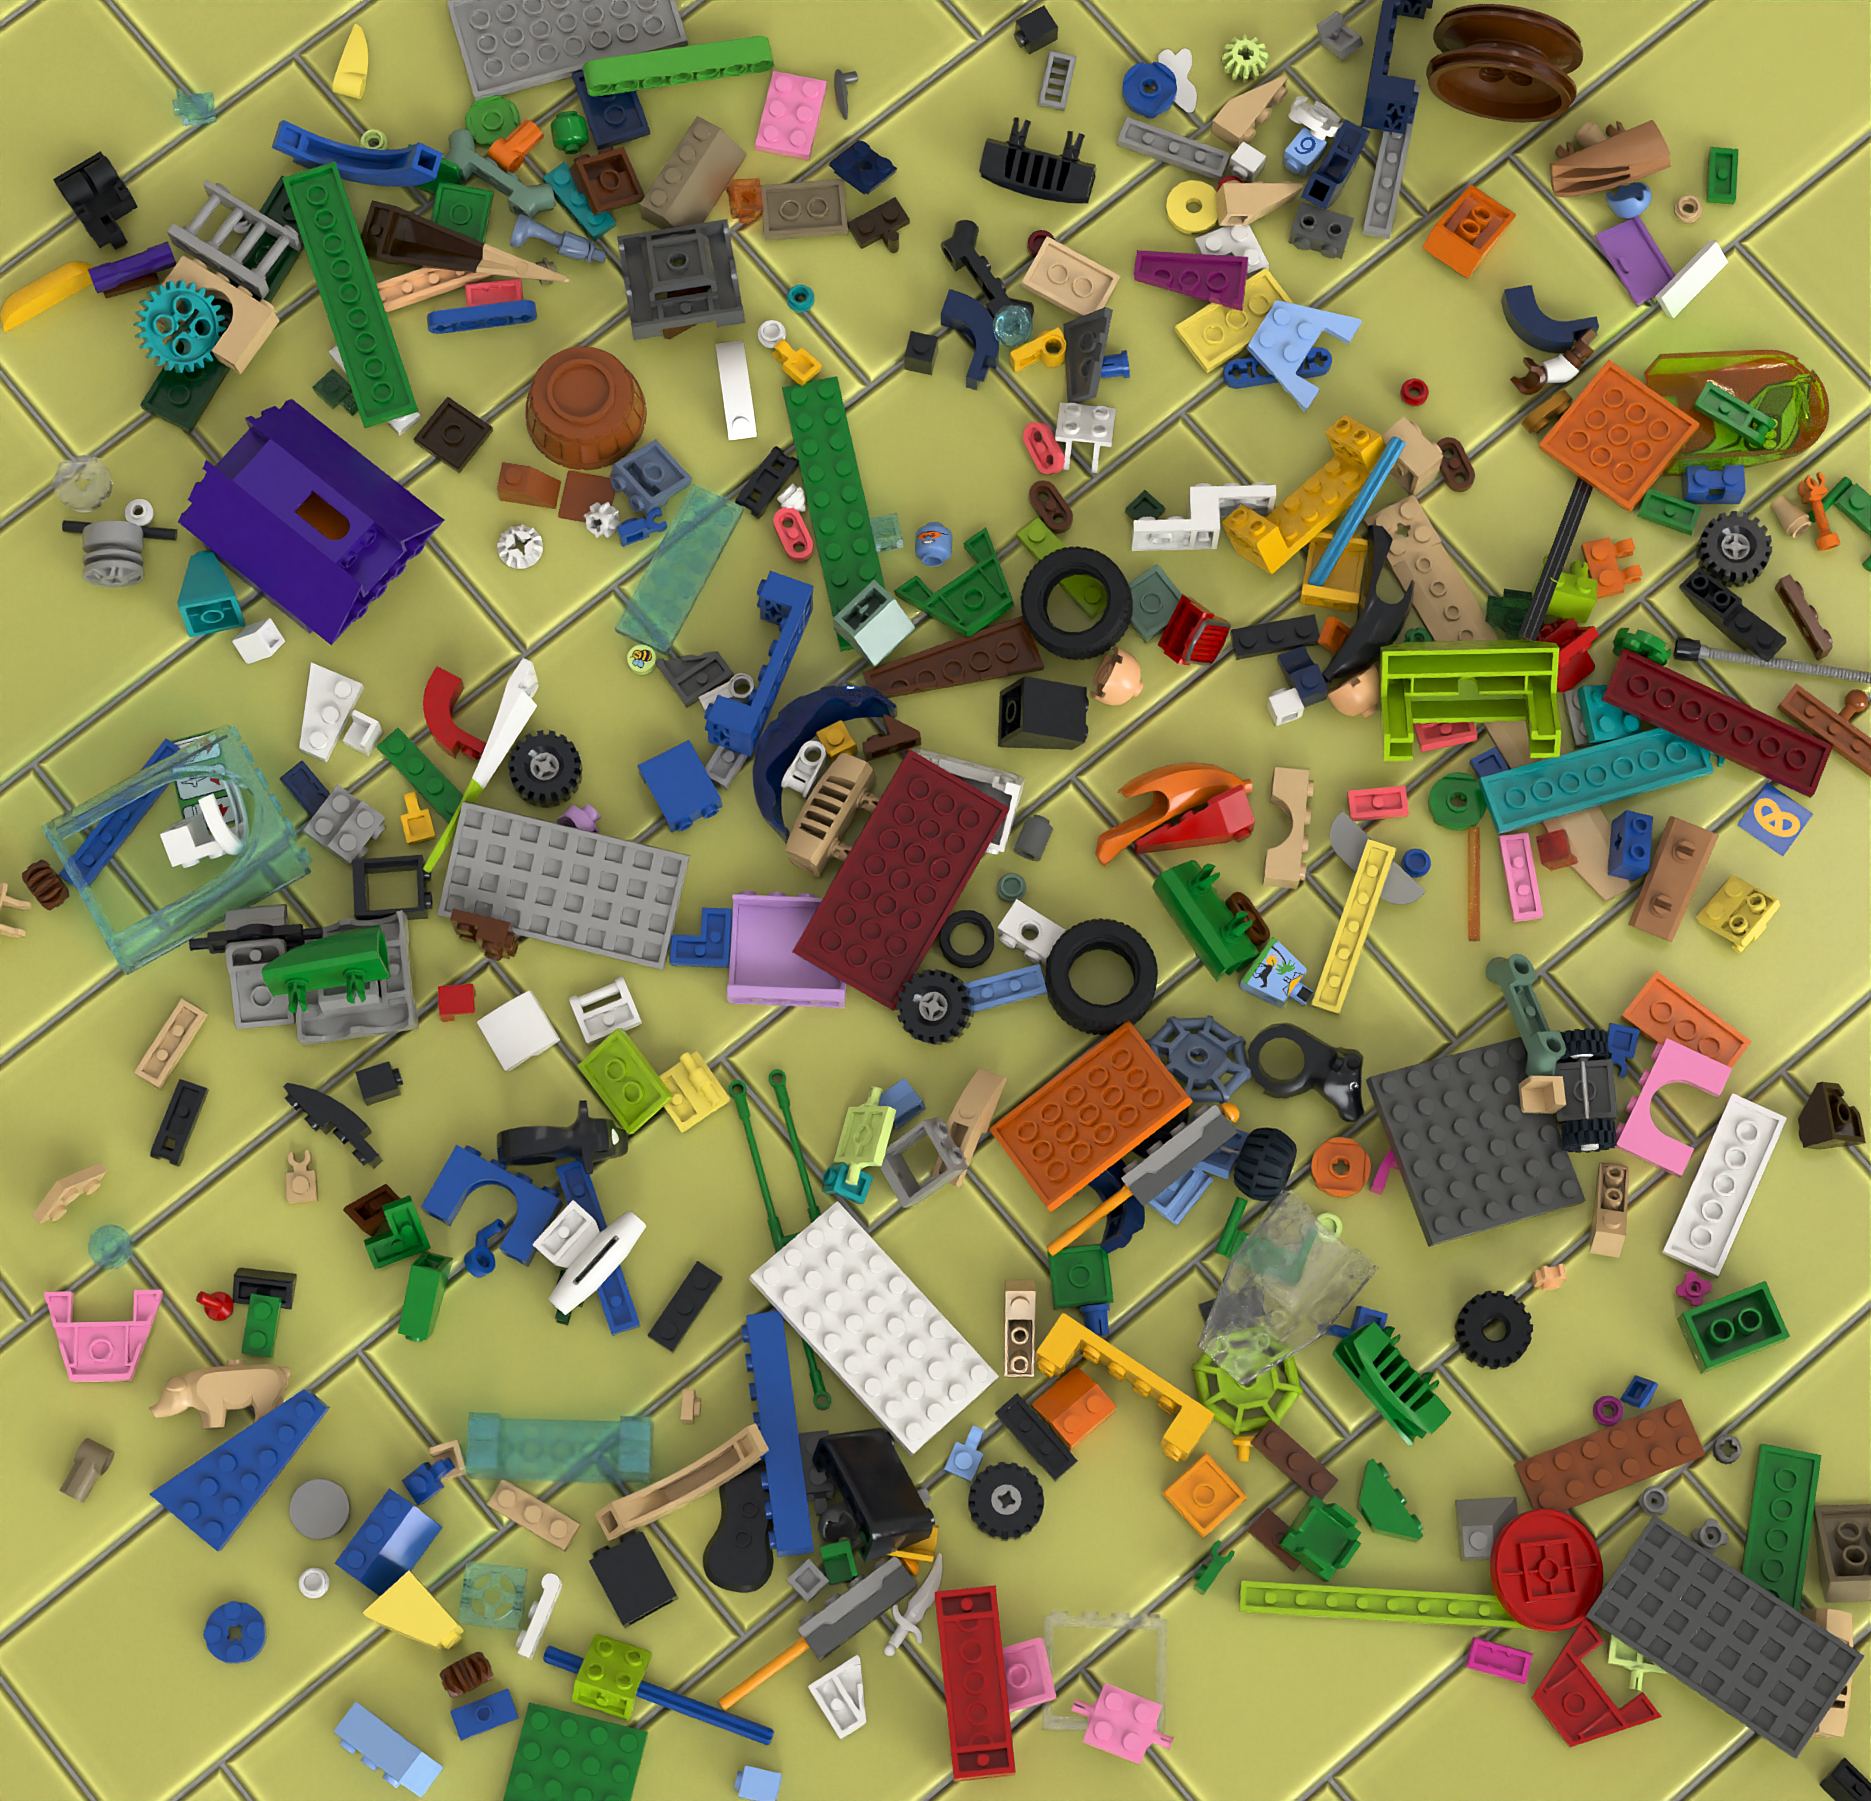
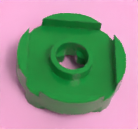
M1620 628L1617 631L1613 640V653L1618 657L1623 648H1626L1662 666L1667 664L1671 655V649L1666 651V643L1657 636L1639 629L1636 634L1627 633L1629 628Z
M1454 772L1443 776L1442 779L1434 784L1429 794L1428 806L1437 825L1453 831H1463L1473 828L1478 824L1486 811L1487 805L1479 783L1475 781L1474 777L1466 773ZM1455 795H1459L1466 805L1455 808L1450 803V800H1454Z

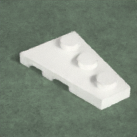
M311 662L299 746L301 752L327 763L364 689L362 683Z

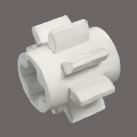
M596 502L590 506V511L584 515L586 518V528L595 534L596 538L603 534L608 538L615 533V528L621 525V522L618 521L619 511L610 506L609 502L603 505Z

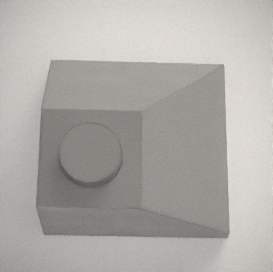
M1516 1497L1455 1500L1460 1561L1490 1560L1492 1547L1500 1530L1508 1521L1518 1515Z

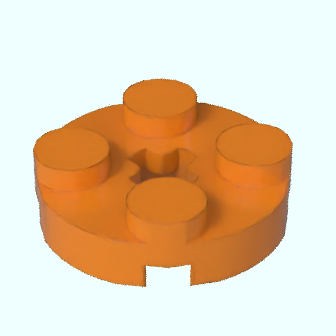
M1337 1137L1326 1141L1316 1150L1311 1160L1310 1170L1318 1190L1332 1197L1344 1198L1360 1192L1369 1178L1371 1163L1369 1156L1357 1142L1349 1138ZM1338 1160H1342L1344 1166L1349 1167V1171H1344L1343 1175H1338L1337 1171L1332 1168V1165H1337Z

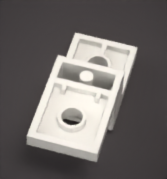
M1256 482L1251 486H1240L1238 483L1211 486L1208 483H1200L1190 487L1187 501V519L1181 516H1172L1167 518V520H1156L1154 517H1142L1139 520H1134L1131 551L1217 549L1220 517H1228L1242 504L1261 516H1267L1273 512L1276 499V485H1269L1266 482Z

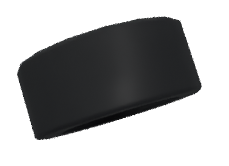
M961 910L951 914L940 930V948L943 956L951 964L960 968H974L982 965L990 957L994 949V930L991 922L983 914L974 910ZM972 923L982 930L984 944L977 953L961 955L952 948L950 935L957 925Z

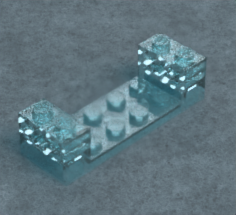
M469 1412L466 1474L471 1480L504 1479L511 1481L652 1484L654 1423L651 1417L620 1416V1421L507 1419L502 1418L499 1413Z

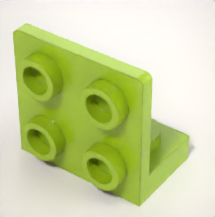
M595 1634L575 1679L571 1701L629 1721L633 1712L636 1693L650 1662L652 1652L600 1634Z

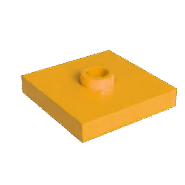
M1207 1452L1162 1493L1202 1539L1248 1498Z

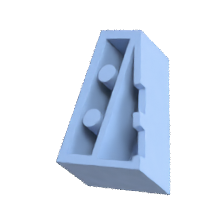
M358 1702L354 1703L333 1731L342 1738L339 1744L352 1754L357 1750L364 1755L360 1761L373 1771H376L378 1767L386 1773L382 1778L395 1788L402 1784L419 1797L424 1795L444 1768Z

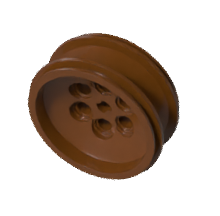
M1474 4L1447 12L1436 25L1433 40L1442 53L1429 61L1426 76L1432 93L1449 106L1478 117L1505 122L1526 123L1546 121L1559 117L1569 109V106L1575 100L1577 88L1574 81L1567 74L1579 68L1583 61L1584 52L1577 33L1560 20L1538 11L1517 6Z

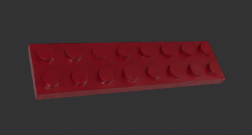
M1623 648L1620 652L1601 699L1610 705L1809 798L1815 794L1833 745L1626 648Z

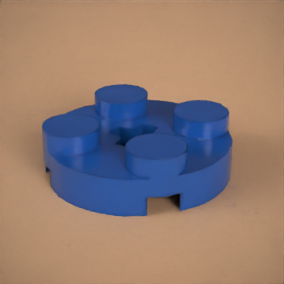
M1142 62L1131 67L1125 74L1122 97L1126 105L1135 113L1152 119L1169 110L1174 104L1177 93L1176 78L1166 65L1159 62H1153V64H1144ZM1152 84L1156 86L1155 93L1152 94L1146 93L1143 87L1144 85L1150 87Z
M231 1601L218 1607L209 1616L203 1636L209 1651L217 1659L230 1664L244 1663L254 1659L262 1651L266 1643V1624L261 1613L251 1605ZM238 1625H241L243 1628L240 1632L243 1637L240 1640L234 1638L230 1641L228 1638L230 1636L229 1628L231 1626L236 1628Z

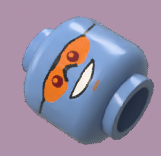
M929 522L926 526L919 528L915 539L916 557L927 566L942 565L952 555L953 537L951 531L939 522Z

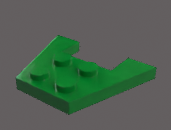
M986 527L963 543L965 550L977 562L976 565L934 594L918 575L914 576L894 590L896 597L968 638L1014 606L1013 599Z

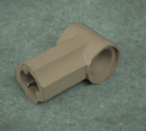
M86 1438L79 1446L74 1457L75 1464L59 1491L84 1503L98 1477L102 1476L109 1468L114 1458V1451L90 1438Z

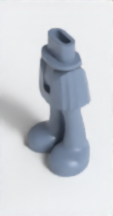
M519 214L510 246L522 247L528 238L535 237L558 248L557 254L576 260L586 259L589 264L592 259L605 262L607 251L597 249L596 244L591 240L569 231H564L563 234L555 232L523 214Z

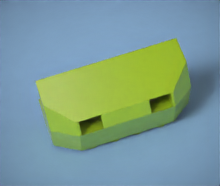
M1523 639L1405 642L1380 647V726L1383 761L1413 760V723H1482L1495 721H1526L1530 758L1560 757L1561 723L1556 694L1559 646L1556 643Z

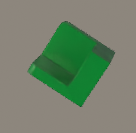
M849 1539L820 1547L827 1579L830 1581L829 1585L854 1580L858 1577Z

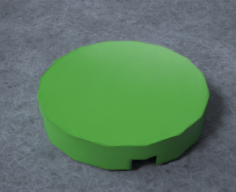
M499 95L478 99L472 103L471 108L466 113V130L473 134L476 144L490 149L495 141L500 138L506 139L520 125L519 111L513 102Z

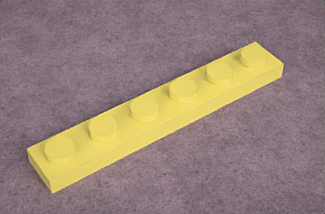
M1370 839L1367 840L1311 1004L1312 1006L1340 1015L1396 848Z

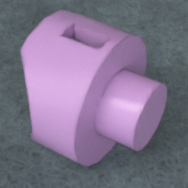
M589 804L582 810L572 805L556 822L599 833L600 831L595 823L601 816Z

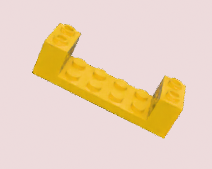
M1346 414L1325 431L1335 456L1278 505L1272 513L1262 517L1242 504L1222 521L1236 553L1272 575L1353 504L1386 448L1381 434Z
M1062 1313L1036 1351L1035 1362L1039 1364L1037 1369L1050 1378L1053 1375L1060 1378L1078 1350H1082V1356L1095 1365L1100 1362L1109 1368L1107 1373L1120 1382L1123 1379L1134 1385L1132 1387L1133 1391L1144 1398L1151 1396L1159 1402L1157 1406L1167 1414L1172 1415L1174 1412L1178 1414L1162 1437L1160 1446L1164 1448L1162 1453L1171 1460L1178 1462L1180 1459L1185 1462L1211 1424L1215 1413L1065 1313Z

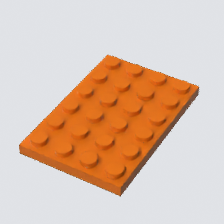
M1128 1020L991 1126L989 1130L1044 1205L1052 1212L1192 1104L1193 1101Z

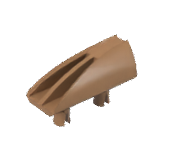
M1650 120L1626 131L1622 123L1616 121L1617 130L1611 124L1606 128L1605 132L1610 138L1578 152L1574 150L1570 142H1566L1567 150L1559 144L1555 153L1560 160L1550 163L1551 186L1554 195L1557 197H1572L1596 193L1627 184L1671 167L1670 151L1655 122Z
M1669 816L1628 925L1672 942L1719 835L1679 818Z

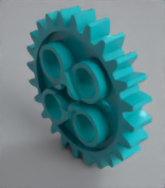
M184 280L177 281L175 286L173 281L166 282V289L162 284L155 286L157 294L149 291L146 294L150 301L141 300L139 302L145 308L144 311H135V314L142 318L141 322L133 324V326L141 328V332L137 333L135 338H143L144 340L140 344L139 349H149L145 357L147 359L156 357L155 366H161L165 362V371H171L174 367L176 373H183L185 367L187 372H193L194 365L198 369L204 368L203 360L206 362L213 361L210 352H212L215 344L221 338L218 336V333L226 330L225 327L219 326L218 323L225 319V316H217L216 311L221 306L211 305L214 295L204 297L206 288L202 287L195 291L196 285L194 282L188 283L185 286ZM178 299L183 301L185 306L182 314L176 309ZM194 309H196L197 314L193 318L187 320L194 312ZM159 318L165 323L163 333L159 332L156 328V322ZM186 321V322L180 327L181 330H182V332H175V333H173L174 331H176V330L179 328L178 322ZM197 321H200L204 328L201 335L195 331V323ZM172 334L164 345L162 343L163 339ZM178 339L184 344L182 354H179L175 349Z

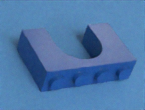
M456 1145L421 1206L423 1211L451 1226L466 1198L477 1188L486 1185H498L508 1189L517 1199L518 1210L515 1221L499 1248L502 1254L529 1267L537 1252V1249L532 1244L555 1220L563 1206L558 1198L559 1193L547 1186H543L540 1189L532 1185L533 1180L520 1172L516 1176L507 1172V1166L500 1164L495 1159H491L490 1162L480 1157L482 1153L471 1146L466 1145L463 1149Z

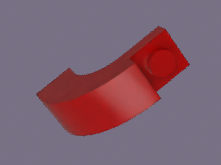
M436 666L427 682L423 696V711L430 733L437 745L454 759L460 749L465 757L476 761L477 758L481 759L487 743L461 730L452 721L454 705L465 689L462 679Z

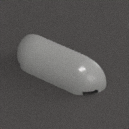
M1342 811L1332 823L1330 841L1337 855L1357 872L1367 840L1372 839ZM1393 860L1381 897L1394 904H1408L1416 901L1426 891Z

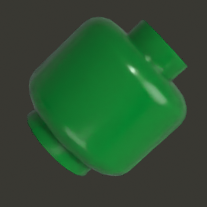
M576 111L561 112L551 122L554 147L563 150L565 154H577L588 143L585 118L578 115Z

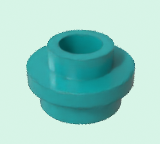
M795 285L787 293V304L793 311H808L814 304V293L808 286ZM802 296L806 300L799 303L796 301V298Z

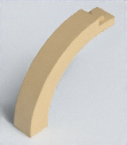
M756 1423L745 1427L724 1444L687 1467L646 1488L610 1502L598 1511L595 1516L608 1541L648 1525L720 1487L760 1461V1457L768 1452L769 1448Z

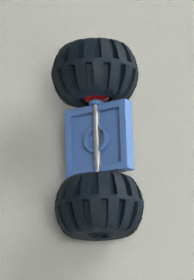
M1186 1107L1132 1149V1151L1146 1159L1149 1156L1146 1150L1159 1140L1163 1144L1173 1138L1169 1132L1183 1121L1187 1125L1189 1107ZM1195 1116L1192 1117L1190 1123L1196 1119ZM1257 1128L1250 1134L1236 1129L1238 1133L1194 1166L1197 1169L1228 1179L1236 1165L1234 1171L1236 1187L1253 1200L1269 1201L1277 1199L1282 1194L1294 1166L1297 1148L1294 1141L1287 1134L1276 1128Z

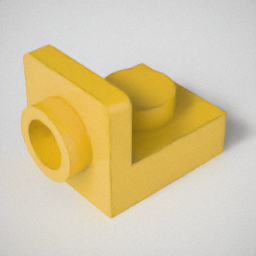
M842 720L816 732V736L824 746L831 764L841 753L855 756L854 754L857 753V744L854 739L852 740Z

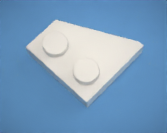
M857 1654L808 1686L840 1740L866 1724L861 1662Z

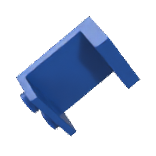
M690 740L638 765L639 774L643 782L647 783L667 821L671 833L676 830L681 832L690 828L693 825V821L701 817L706 819L714 816L719 812V808L722 807L721 798Z

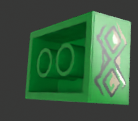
M1766 1281L1683 1312L1677 1318L1700 1374L1783 1343L1790 1337Z

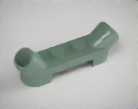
M458 129L449 135L450 151L444 159L459 166L462 180L466 182L474 174L509 197L507 200L510 211L517 216L523 214L533 219L539 211L554 209L556 203L551 184L544 183L525 186L514 173L510 171L505 173L499 169L497 163L491 158H483L476 153L473 134L469 130Z
M1513 954L1508 959L1503 957L1493 958L1486 967V978L1501 987L1528 1053L1525 1073L1528 1077L1532 1075L1555 1076L1557 1060L1565 1054L1566 1046L1560 1030L1550 1031L1531 984L1538 979L1533 965L1521 954Z

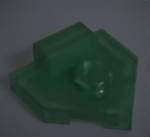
M1504 588L1502 597L1488 595L1485 621L1494 628H1500L1506 633L1505 637L1508 640H1521L1522 636H1519V632L1532 600V592Z

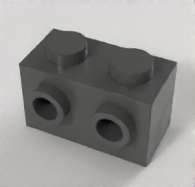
M1301 202L1290 233L1289 243L1300 250L1310 249L1320 252L1321 255L1327 258L1342 259L1354 218Z

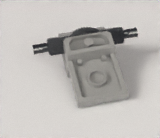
M287 904L233 908L226 910L225 931L208 932L207 938H190L189 947L190 951L209 949L211 954L226 953L236 1029L295 1024V1013L288 1010V994L272 996L263 980L261 970L266 964L288 952L289 947L302 946L305 944V940L323 938L322 927L304 929L302 924L289 925Z

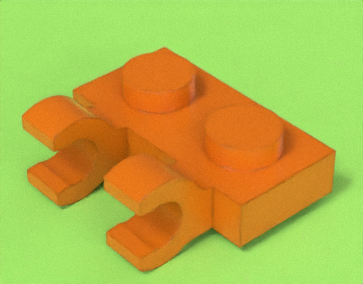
M1610 537L1582 543L1581 549L1584 560L1589 566V577L1597 580V599L1622 594L1625 590V584L1641 581L1642 571L1640 564L1619 571L1616 558L1633 555L1635 547L1632 538L1621 540L1613 545Z

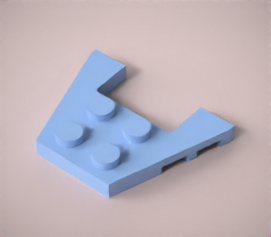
M1276 300L1249 342L1247 350L1270 375L1272 374L1283 386V390L1286 393L1288 392L1296 400L1299 408L1306 413L1319 393L1320 388L1296 375L1299 367L1322 331L1349 345L1362 320Z

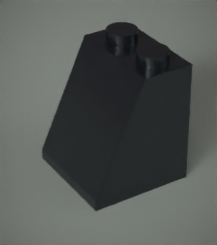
M1024 676L1000 691L998 747L1073 750L1085 743L1088 736V726L1086 725V712L1089 707L1087 687Z

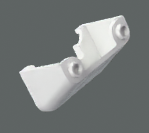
M914 749L915 753L1010 808L985 851L990 854H998L999 851L1004 852L1025 778L1014 773L924 749Z

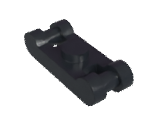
M778 446L771 450L735 500L737 506L740 508L746 507L751 511V515L757 519L763 516L768 505L788 478L799 467V460L793 456L789 458L783 454L784 450ZM778 463L783 468L781 471H778L773 466ZM754 492L761 495L758 501L751 498Z

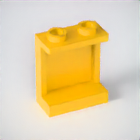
M1323 529L1309 543L1299 604L1356 613L1368 540L1353 534L1322 587L1309 585L1307 583L1309 577L1335 535L1334 532Z

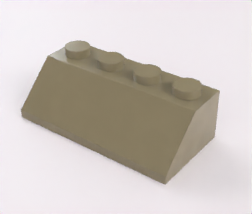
M697 116L640 203L642 219L660 229L704 223L746 158V153L721 128Z

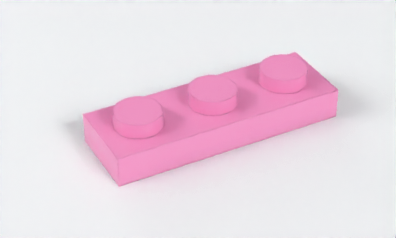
M1528 832L1499 836L1498 842L1513 922L1542 919L1543 911Z

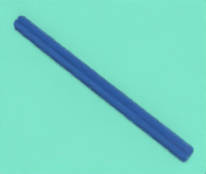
M552 1646L547 1647L543 1656V1660L546 1663L578 1674L584 1658ZM643 1680L636 1693V1696L765 1745L771 1743L774 1735V1730Z

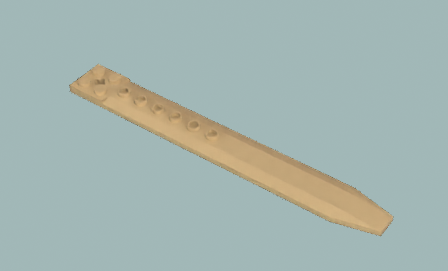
M1414 494L1364 519L1363 524L1367 531L1369 525L1383 526L1391 535L1393 541L1385 561L1405 594L1411 580L1415 582L1412 607L1433 641L1499 640L1443 547L1441 539ZM1398 526L1408 528V537L1404 538L1403 535L1397 536L1395 534ZM1526 721L1482 722L1509 769L1549 759L1530 758ZM1560 744V755L1567 754L1562 744ZM1599 806L1541 822L1562 859L1604 902L1630 890L1629 880L1608 875L1611 826Z

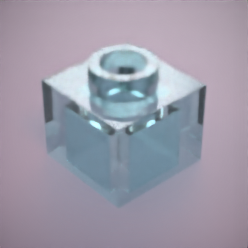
M897 513L869 519L872 539L877 553L903 547V537ZM884 534L891 535L890 537L881 538Z

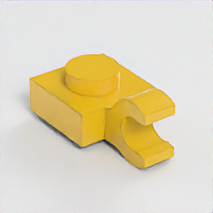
M783 339L774 345L776 350L772 353V356L777 361L783 363L782 370L801 386L809 382L821 371L822 364L802 347L796 352Z
M415 791L404 794L408 814L401 815L400 817L408 846L435 839L436 834L429 809L420 810Z

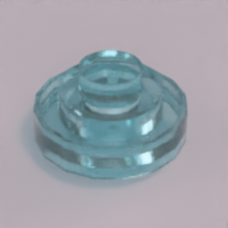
M1011 304L1002 307L995 315L993 322V332L996 339L1001 344L1011 347L1020 346L1028 340L1032 331L1030 313L1025 307Z
M113 1224L104 1225L96 1229L90 1236L88 1243L90 1257L97 1265L105 1269H116L126 1264L131 1258L134 1249L133 1240L129 1233L122 1227Z

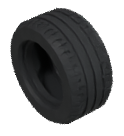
M1080 546L1064 547L1061 550L1057 549L1055 550L1056 552H1051L1048 556H1044L1042 560L1040 559L1025 578L1026 582H1024L1021 591L1023 619L1030 633L1039 644L1054 655L1070 660H1085V658L1098 657V655L1104 654L1105 651L1111 650L1110 648L1114 647L1121 640L1120 638L1124 636L1128 625H1130L1133 611L1130 586L1119 567L1105 554L1091 548H1081ZM1073 575H1088L1099 580L1104 585L1107 593L1106 609L1101 619L1091 628L1081 632H1065L1055 627L1050 622L1047 613L1048 598L1053 588L1063 579Z
M1099 918V920L1091 919V921L1086 920L1068 929L1052 947L1046 966L1045 983L1047 995L1056 1014L1074 1029H1079V1031H1084L1087 1034L1110 1035L1128 1020L1135 1025L1149 1009L1155 995L1158 979L1156 957L1147 940L1140 933H1137L1136 929L1130 928L1131 926L1128 924L1119 923L1114 919L1113 921L1110 919L1103 920V918ZM1096 949L1111 950L1122 956L1130 965L1134 976V984L1129 993L1118 1002L1108 1005L1092 1004L1082 999L1071 986L1068 973L1074 961L1085 952Z

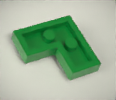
M410 1195L382 1205L391 1230L364 1240L366 1250L375 1270L431 1249Z

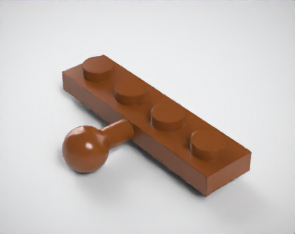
M1795 684L1777 708L1818 739L1833 745L1832 749L1871 777V738L1848 722L1855 712H1861L1867 707L1868 697L1866 693L1858 689L1850 691L1845 697V707L1837 714L1801 686Z

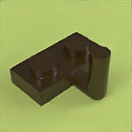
M894 197L849 221L847 224L848 229L861 249L882 239L889 251L896 253L899 251V233L897 230L910 224V219L897 198Z

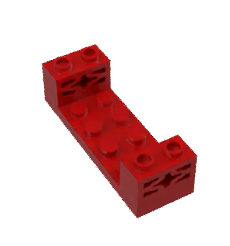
M996 1585L935 1592L954 1782L1015 1776L1016 1770Z

